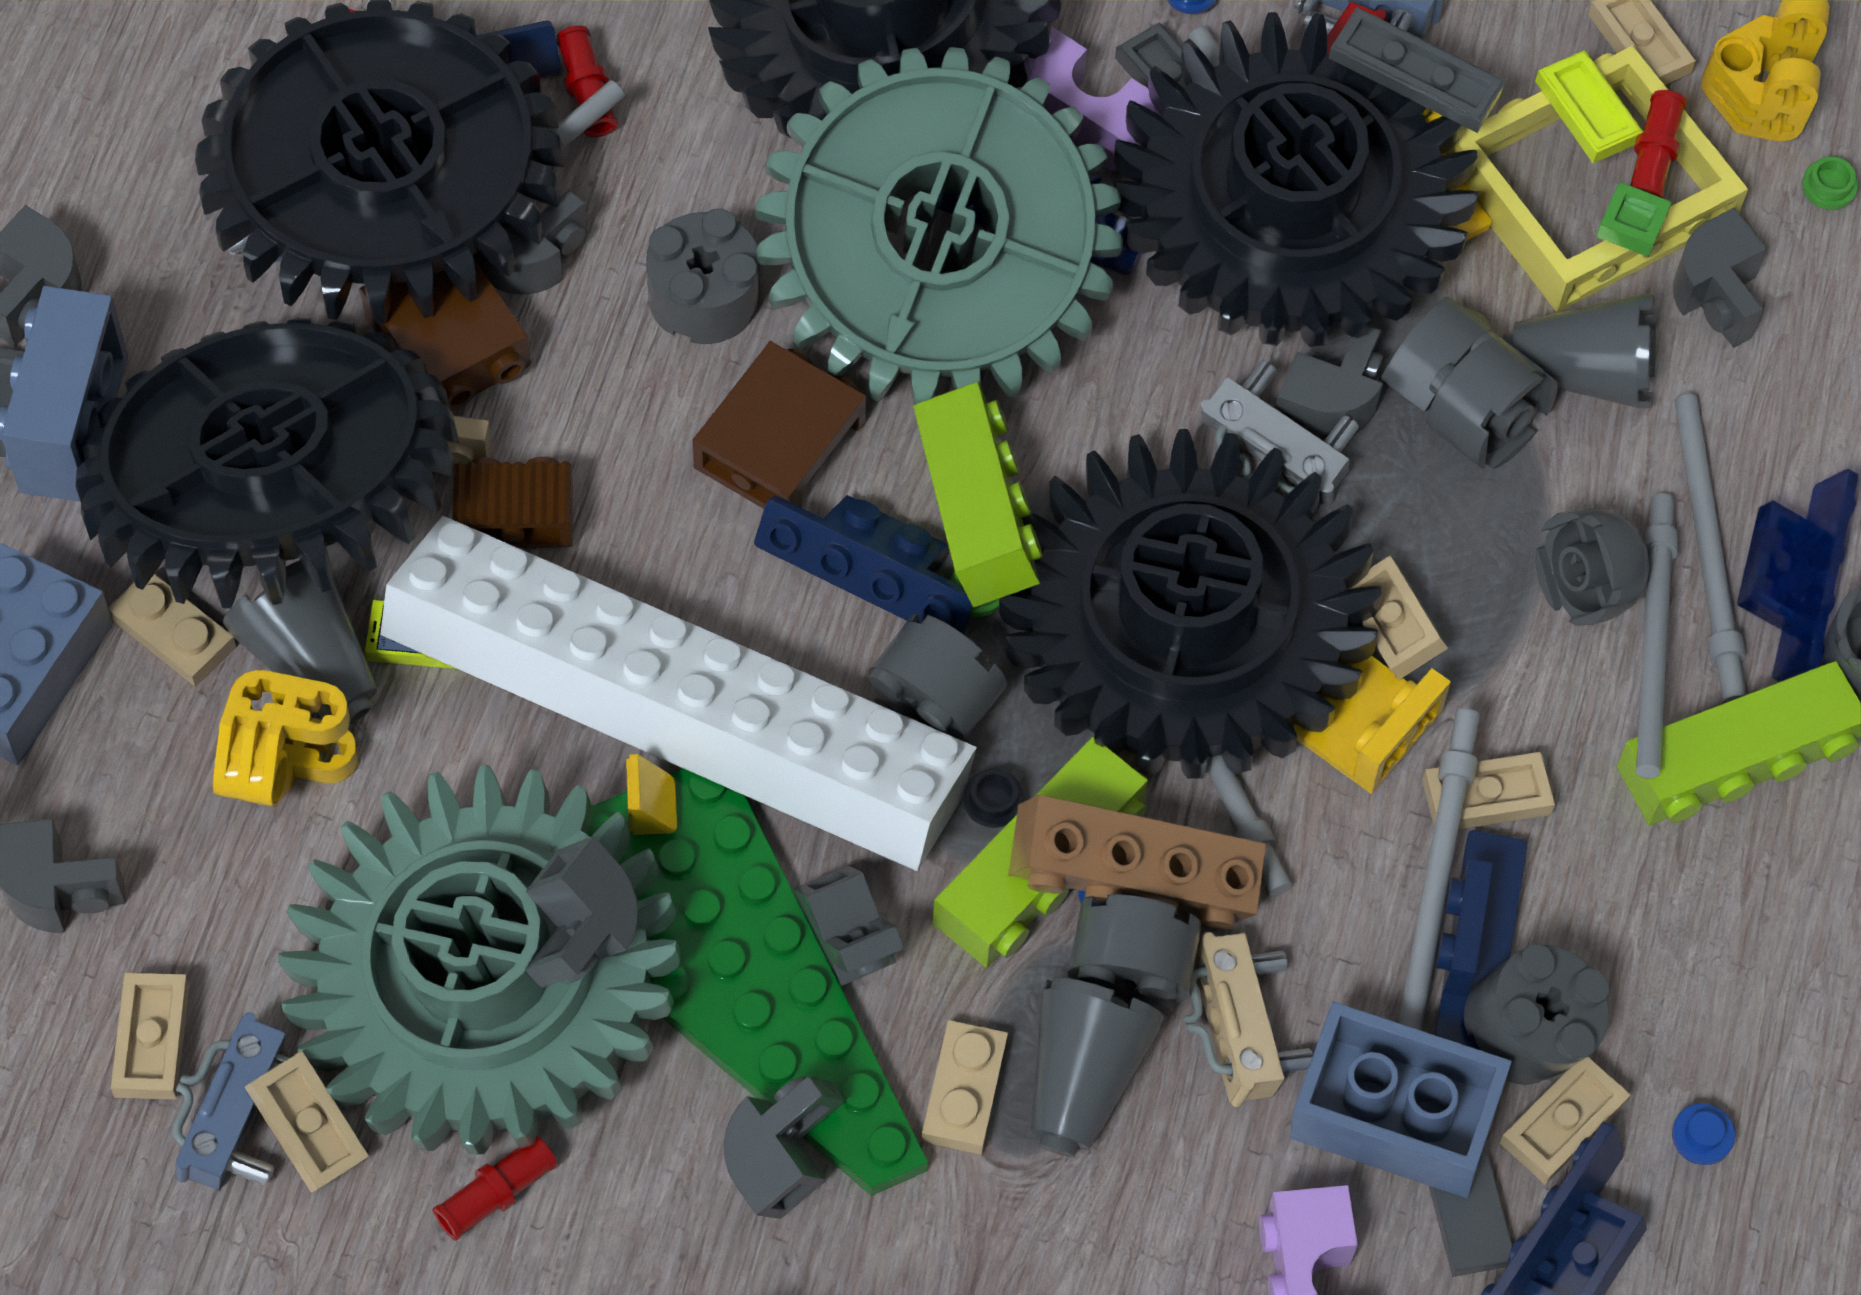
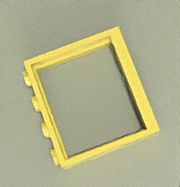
M1633 45L1614 55L1611 53L1603 54L1593 61L1614 91L1621 89L1645 121L1647 120L1651 104V95L1657 90H1668ZM1542 91L1525 100L1516 98L1508 102L1497 114L1484 121L1478 133L1463 126L1459 140L1448 151V154L1467 150H1477L1478 158L1475 170L1470 180L1466 182V185L1471 191H1478L1477 200L1492 220L1490 227L1557 313L1685 247L1691 234L1703 223L1732 208H1735L1740 213L1748 188L1688 113L1683 110L1676 138L1680 145L1677 161L1701 191L1670 206L1668 215L1649 257L1604 240L1567 260L1487 157L1561 119Z

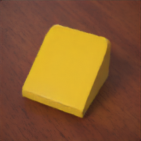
M629 754V759H626L630 831H633V835L675 832L677 829L675 781L673 777L639 754Z

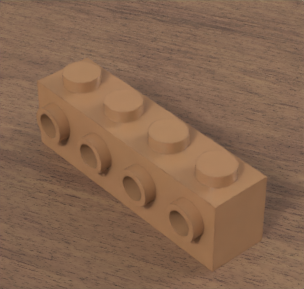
M1037 795L1018 805L1008 876L1027 879V887L1038 892L1059 894L1064 892V887L1084 891L1085 898L1093 896V903L1101 905L1106 904L1107 894L1149 898L1177 907L1175 917L1178 916V911L1199 915L1198 919L1203 926L1217 929H1232L1235 922L1257 915L1266 843Z

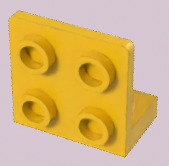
M1373 656L1356 664L1344 663L1363 671L1361 686L1357 693L1351 699L1343 700L1322 696L1335 707L1333 723L1322 732L1307 731L1298 724H1295L1293 727L1297 733V741L1372 795L1443 711L1451 681L1433 668L1416 684L1412 680L1406 681L1403 678L1398 680L1387 666Z

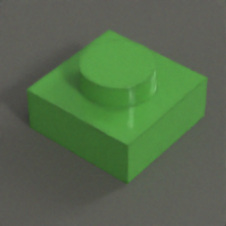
M1619 182L1600 223L1596 237L1649 257L1672 202Z

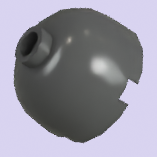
M1585 508L1557 513L1545 522L1541 532L1547 530L1549 532L1546 536L1545 546L1536 548L1535 563L1538 582L1547 602L1555 611L1560 610L1563 605L1567 613L1574 618L1568 622L1575 626L1594 625L1609 621L1623 614L1638 601L1647 585L1649 560L1647 548L1639 531L1627 518L1606 508Z

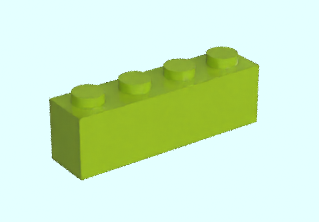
M977 381L913 405L955 573L973 608L1040 584L1034 560L1042 558L1043 555L1032 525L1024 526L1022 518L1031 515V511L1020 482L1012 483L1011 476L1020 473L1009 441L1001 442L1000 435L1008 432V427L999 402L997 400L987 402Z
M1837 661L1664 726L1662 729L1660 774L1655 778H1642L1636 773L1638 737L1626 741L1616 767L1648 826L1665 819H1669L1671 823H1678L1692 817L1701 810L1702 805L1721 798L1725 803L1732 802L1747 795L1758 783L1774 778L1776 782H1784L1804 771L1807 764L1826 758L1828 762H1835L1852 754L1859 747L1858 742L1861 738V702Z
M1092 737L1035 796L1043 795L1143 817L1147 810L1144 798L1148 780L1106 746L1101 747L1095 744L1094 737ZM1017 815L934 899L932 924L986 969L1001 954L1005 958L1013 955L1029 934L1027 926L1040 913L1046 917L1052 914L1069 892V888L1065 887L1064 892L1059 894L1034 891L1027 887V879L1008 876Z

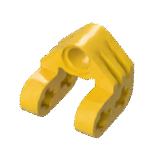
M1782 0L1774 17L1761 15L1717 41L1700 79L1701 88L1706 97L1736 133L1778 142L1790 141L1801 134L1818 99L1821 71L1813 63V60L1827 33L1830 5L1827 0ZM1760 71L1769 72L1765 83L1757 81Z
M253 670L244 673L236 679L230 690L219 725L213 774V793L216 796L274 808L290 791L295 777L321 783H338L347 779L353 774L358 765V751L353 734L348 730L350 714L344 694L336 686L325 682L267 670ZM263 692H270L273 703H265L262 711H255L251 700H259ZM321 704L330 705L332 715H325L322 720L311 718L310 712H318ZM330 744H338L341 755H333L330 763L322 762L320 752L327 751Z

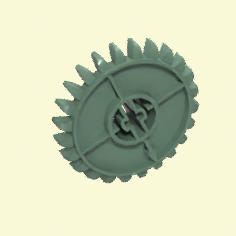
M955 47L948 49L941 68L929 69L924 56L918 48L904 49L900 60L899 73L888 76L882 66L872 59L861 62L858 65L857 73L860 89L855 93L851 94L842 85L832 81L825 83L819 88V102L827 113L823 120L810 114L796 113L787 122V133L796 143L803 147L801 153L787 150L773 152L766 161L765 173L777 181L788 184L789 190L773 191L760 196L756 201L755 218L769 223L785 224V231L772 234L759 243L756 249L757 263L771 266L790 263L792 268L790 272L780 277L771 288L769 294L772 309H779L806 300L810 307L801 316L795 327L793 342L798 348H803L831 332L837 338L831 349L828 361V374L833 377L844 375L861 356L871 360L868 394L870 399L877 402L890 389L899 371L910 374L911 394L914 405L933 398L939 377H951L955 390L977 381L980 386V372L989 369L1005 394L1010 398L1015 397L1019 394L1022 385V366L1019 356L1027 352L1036 364L1052 375L1059 369L1061 363L1059 345L1051 332L1053 328L1057 326L1068 335L1081 341H1086L1092 330L1090 316L1086 309L1075 299L1077 293L1092 299L1108 301L1114 287L1109 275L1102 268L1089 262L1091 256L1104 258L1120 256L1123 245L1121 234L1109 226L1095 223L1096 216L1115 212L1121 204V197L1117 188L1106 184H1090L1089 176L1097 173L1105 166L1108 158L1107 153L1101 145L1085 144L1075 147L1071 138L1080 129L1083 115L1075 107L1063 108L1051 115L1043 108L1050 84L1042 78L1036 77L1018 90L1008 84L1010 62L1003 58H993L987 64L982 74L969 71L965 50ZM945 193L956 195L959 199L953 213L950 231L945 233L931 272L922 271L917 268L923 252L926 232L930 233ZM915 195L908 206L902 242L903 253H906L907 256L903 260L889 242L886 231L898 234L901 226L904 201ZM971 204L985 221L988 232L979 230L971 259L973 264L966 269L957 271L967 258L973 233L975 213L969 209ZM945 269H949V270H951V271H954V272H950V273H945V274H944Z
M480 765L474 786L473 807L461 808L444 777L439 772L429 774L428 801L431 817L419 822L409 807L396 794L389 791L382 795V806L385 819L393 836L382 844L369 832L350 821H346L340 827L343 838L359 865L353 874L320 860L313 859L309 864V871L317 885L334 904L330 911L312 906L289 904L287 915L303 936L319 945V951L282 952L278 954V963L291 980L306 987H315L318 992L281 1002L283 1012L295 1026L308 1030H328V1032L312 1038L297 1048L298 1052L303 1051L313 1068H316L317 1071H332L344 1065L349 1066L338 1074L326 1087L327 1092L338 1105L347 1108L362 1104L373 1095L377 1097L365 1116V1121L373 1131L388 1135L399 1129L410 1117L414 1119L411 1138L418 1149L434 1151L445 1141L449 1130L459 1131L461 1143L469 1155L485 1154L492 1144L494 1131L508 1129L519 1148H524L536 1143V1137L539 1134L538 1120L553 1115L557 1122L568 1130L582 1123L583 1112L578 1099L587 1092L592 1091L601 1098L614 1099L623 1090L622 1084L613 1068L619 1059L623 1058L632 1062L646 1061L654 1050L649 1035L639 1028L641 1019L658 1020L667 1017L672 1010L674 1000L667 988L651 984V978L666 976L677 969L681 960V951L675 940L660 939L650 941L649 937L664 931L674 921L676 910L670 892L653 895L638 901V898L652 887L658 877V865L650 848L634 855L620 865L631 882L637 903V926L628 949L598 960L595 966L576 982L570 983L566 979L541 988L525 969L558 927L525 891L557 850L589 838L587 833L591 826L593 809L585 788L577 785L565 799L556 817L549 815V794L543 778L538 770L530 769L521 786L515 807L506 806L504 795L493 770L489 765ZM619 812L613 814L592 835L617 862L625 854L630 840L625 817ZM510 918V919H512V920H514V921H517V922H519V923L512 922V921H508V919ZM428 979L444 982L445 986L443 988L428 981Z

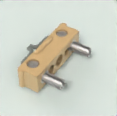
M1206 932L1198 944L1189 992L1193 1012L1190 1015L1184 1016V1022L1188 1033L1194 1032L1201 1037L1209 1066L1215 1072L1222 1074L1229 1103L1234 1107H1241L1246 1100L1273 1097L1285 1079L1283 1073L1308 1070L1313 1052L1309 1048L1277 1052L1257 975L1284 972L1288 966L1287 959H1284L1286 954L1283 951L1251 954L1245 933L1215 937L1213 933ZM1196 981L1198 982L1218 1061L1208 1031L1203 1026L1195 1023L1202 1014V1003Z

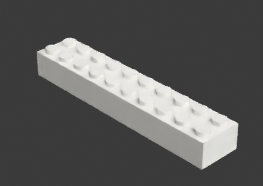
M445 516L439 519L386 584L380 635L915 871H918L964 797L965 787L977 747Z

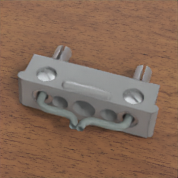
M1264 360L1260 361L1243 386L1226 377L1210 400L1204 399L1201 401L1200 407L1203 423L1216 431L1215 441L1218 447L1227 433L1236 434L1239 447L1259 461H1262L1269 451L1275 447L1282 451L1281 475L1297 486L1310 474L1316 472L1322 477L1319 501L1323 504H1331L1334 501V490L1349 471V458L1343 455L1341 451L1359 428L1358 423L1354 419L1351 421V417L1343 416L1327 438L1322 441L1259 398L1277 373L1276 368L1272 364L1269 366V362ZM1239 452V463L1243 467L1240 477L1250 479L1253 473L1250 475L1251 464ZM1280 480L1279 490L1289 494L1295 488L1288 486Z

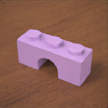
M1051 26L1053 40L1048 52L1036 59L1029 58L1032 70V77L1029 81L1040 77L1050 84L1043 108L1051 115L1063 108L1075 107L1083 115L1081 127L1075 136L1071 138L1072 142L1079 146L1085 144L1101 145L1108 156L1104 167L1117 171L1114 164L1116 139L1141 145L1127 131L1125 119L1126 107L1129 101H1135L1157 114H1161L1154 108L1149 97V89L1133 78L1119 92L1111 96L1094 97L1082 92L1078 87L1084 81L1087 49Z
M1348 1185L1273 1192L1267 1214L1259 1215V1236L1262 1251L1264 1253L1273 1252L1276 1274L1268 1275V1295H1318L1313 1286V1275L1326 1268L1350 1266L1358 1244Z

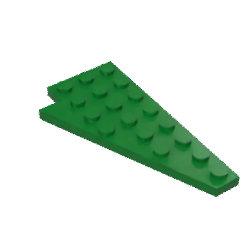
M684 768L670 773L675 781L677 829L675 832L668 834L633 835V831H630L627 791L592 805V821L587 833L589 837L613 814L619 812L625 817L629 828L630 840L625 854L618 861L619 865L649 848L655 857L658 865V877L652 887L638 898V901L653 895L670 892L675 906L676 914L674 921L664 931L649 937L650 941L660 939L675 940L681 951V960L677 969L666 976L651 978V984L667 988L674 1000L671 1012L663 1019L755 1098L771 1101L773 1105L776 1103L774 1100L775 1094L785 1084L795 1078L812 1076L831 1081L845 1101L803 1136V1138L871 1196L927 1172L928 1161L745 795Z

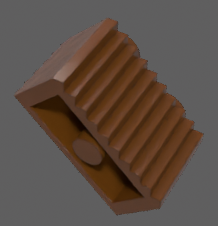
M480 457L471 460L468 464L461 462L455 464L456 475L453 491L454 521L517 548L573 547V480L571 463L567 461L560 463L551 457H535L528 460L525 464L519 461L511 464L507 461L501 463L494 458Z

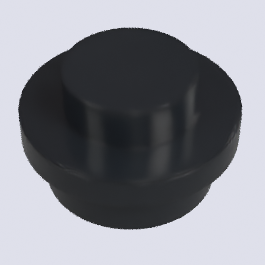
M988 769L976 774L969 780L965 787L963 801L965 810L973 821L985 827L998 828L1006 826L1017 815L1018 805L1023 802L1024 797L1021 785L1012 775L1000 769Z

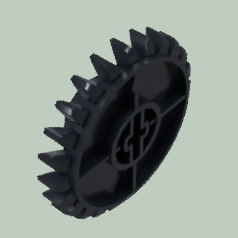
M371 0L367 4L366 11L350 12L348 6L343 3L328 5L325 10L326 19L312 24L306 18L295 17L285 22L287 37L278 43L270 39H258L248 48L251 68H231L221 78L220 86L224 100L219 99L206 106L201 121L204 135L207 137L198 143L195 151L198 176L209 174L201 182L199 190L204 215L222 209L216 219V235L221 250L223 252L251 234L247 238L243 250V263L246 278L249 281L255 282L279 257H282L279 279L285 304L292 306L305 290L313 274L321 276L322 293L328 319H338L348 299L352 283L365 285L367 302L376 324H384L388 318L392 302L393 283L405 282L420 313L424 318L431 317L435 310L433 274L445 271L459 292L471 302L478 298L476 271L472 255L479 252L508 277L515 272L513 248L508 234L504 230L505 226L534 243L539 244L541 242L543 232L540 213L527 197L558 207L560 201L559 184L555 174L545 166L564 167L563 143L559 135L549 130L559 128L558 113L552 99L540 94L541 85L538 72L529 62H513L512 45L501 34H488L482 39H478L476 37L474 18L460 13L452 15L447 21H443L434 17L432 3L417 1L409 7L408 11L392 10L389 0Z
M709 0L714 17L722 27H708L714 50L722 59L719 60L727 84L734 91L742 93L746 108L757 118L774 117L778 131L791 138L787 133V122L796 113L810 114L820 120L826 117L827 113L822 108L818 97L819 88L825 83L832 81L840 84L853 94L860 89L857 76L859 63L872 59L882 66L888 76L899 73L900 60L904 49L918 48L924 56L929 69L942 67L944 56L950 47L962 48L965 50L968 58L969 71L980 74L983 73L985 67L993 58L1000 57L1010 62L1008 84L1015 88L1023 87L1032 77L1029 58L1036 59L1048 52L1053 40L1050 24L1059 18L1062 0Z
M1268 12L1263 26L1259 52L1249 54L1244 40L1231 20L1223 22L1219 44L1220 65L1213 67L1205 54L1189 38L1182 44L1180 65L1183 82L1186 85L1185 88L1157 66L1150 70L1149 97L1154 108L1161 115L1135 101H1129L1126 107L1125 119L1127 131L1141 145L1116 139L1114 149L1116 170L1127 179L1134 181H1114V188H1117L1121 197L1118 211L1129 217H1142L1125 222L1124 238L1131 250L1140 253L1156 251L1147 260L1146 275L1155 286H1168L1178 281L1182 286L1179 295V308L1191 315L1200 313L1209 306L1219 312L1218 330L1229 335L1240 331L1244 323L1259 327V337L1262 344L1278 346L1283 340L1285 331H1300L1303 341L1309 347L1324 346L1328 328L1341 326L1344 332L1352 338L1354 336L1357 339L1369 335L1373 319L1371 313L1378 311L1385 318L1395 321L1410 313L1413 298L1406 288L1416 293L1431 294L1442 284L1446 269L1433 260L1440 262L1454 260L1462 253L1468 232L1448 226H1457L1468 221L1474 214L1478 199V191L1451 189H1456L1470 180L1478 158L1477 150H1467L1441 156V154L1449 151L1459 140L1463 129L1462 125L1444 116L1427 123L1425 118L1430 116L1432 110L1329 59L1324 14L1315 13L1312 16L1304 33L1300 50H1288L1280 17L1277 12Z
M295 318L288 320L287 323L268 324L266 321L249 323L243 329L227 333L215 332L203 336L201 342L186 349L179 348L161 356L162 363L151 371H142L126 381L127 393L123 398L116 397L105 403L97 413L101 427H96L84 437L81 445V455L84 462L76 470L75 487L81 502V516L90 541L98 536L105 562L110 568L127 552L129 567L137 588L141 590L145 588L165 559V570L175 601L184 604L202 566L207 565L209 566L212 581L222 608L231 609L240 585L243 566H256L261 585L272 605L282 604L284 598L287 560L299 558L315 585L322 592L332 590V570L327 546L339 542L352 558L370 572L377 568L376 556L367 528V524L373 520L407 544L414 540L406 505L400 495L438 512L441 508V502L431 471L455 478L456 467L452 451L447 442L459 443V437L446 390L435 375L428 374L425 362L414 351L396 350L391 336L382 332H367L361 336L356 333L354 323L344 321L330 322L327 326L312 324L311 318Z
M1179 429L1171 451L1170 468L1159 471L1144 439L1140 434L1131 436L1129 442L1127 479L1119 482L1108 464L1093 450L1087 454L1086 484L1090 498L1085 501L1062 479L1054 476L1049 481V500L1054 518L1060 526H1055L1031 512V515L1022 518L1024 526L1032 525L1041 547L1043 557L1034 560L1040 584L1021 590L1028 594L1016 592L999 598V614L1003 622L1016 630L1026 631L1005 635V650L1007 657L1013 665L1025 669L1040 667L1024 676V691L1033 703L1050 704L1058 700L1061 702L1054 712V726L1065 736L1078 735L1088 728L1095 733V744L1101 747L1106 746L1117 756L1123 749L1137 753L1138 772L1153 776L1162 768L1164 761L1168 760L1180 761L1182 772L1187 779H1203L1207 772L1209 757L1220 755L1231 771L1235 774H1240L1252 770L1253 751L1264 746L1271 755L1280 758L1295 752L1297 733L1293 727L1295 724L1311 732H1322L1331 725L1334 720L1335 707L1322 696L1343 700L1351 699L1357 693L1361 686L1363 671L1344 663L1356 664L1369 659L1374 653L1378 629L1354 627V625L1363 624L1362 622L1375 617L1380 607L1382 593L1381 586L1348 588L1358 584L1368 574L1372 563L1373 548L1371 543L1348 549L1336 555L1334 554L1349 535L1353 510L1347 504L1313 523L1311 519L1319 503L1322 477L1316 472L1310 474L1284 498L1278 494L1283 456L1282 451L1275 447L1260 462L1251 478L1246 479L1238 476L1240 455L1236 434L1227 433L1215 454L1210 470L1198 469L1196 450L1189 430Z

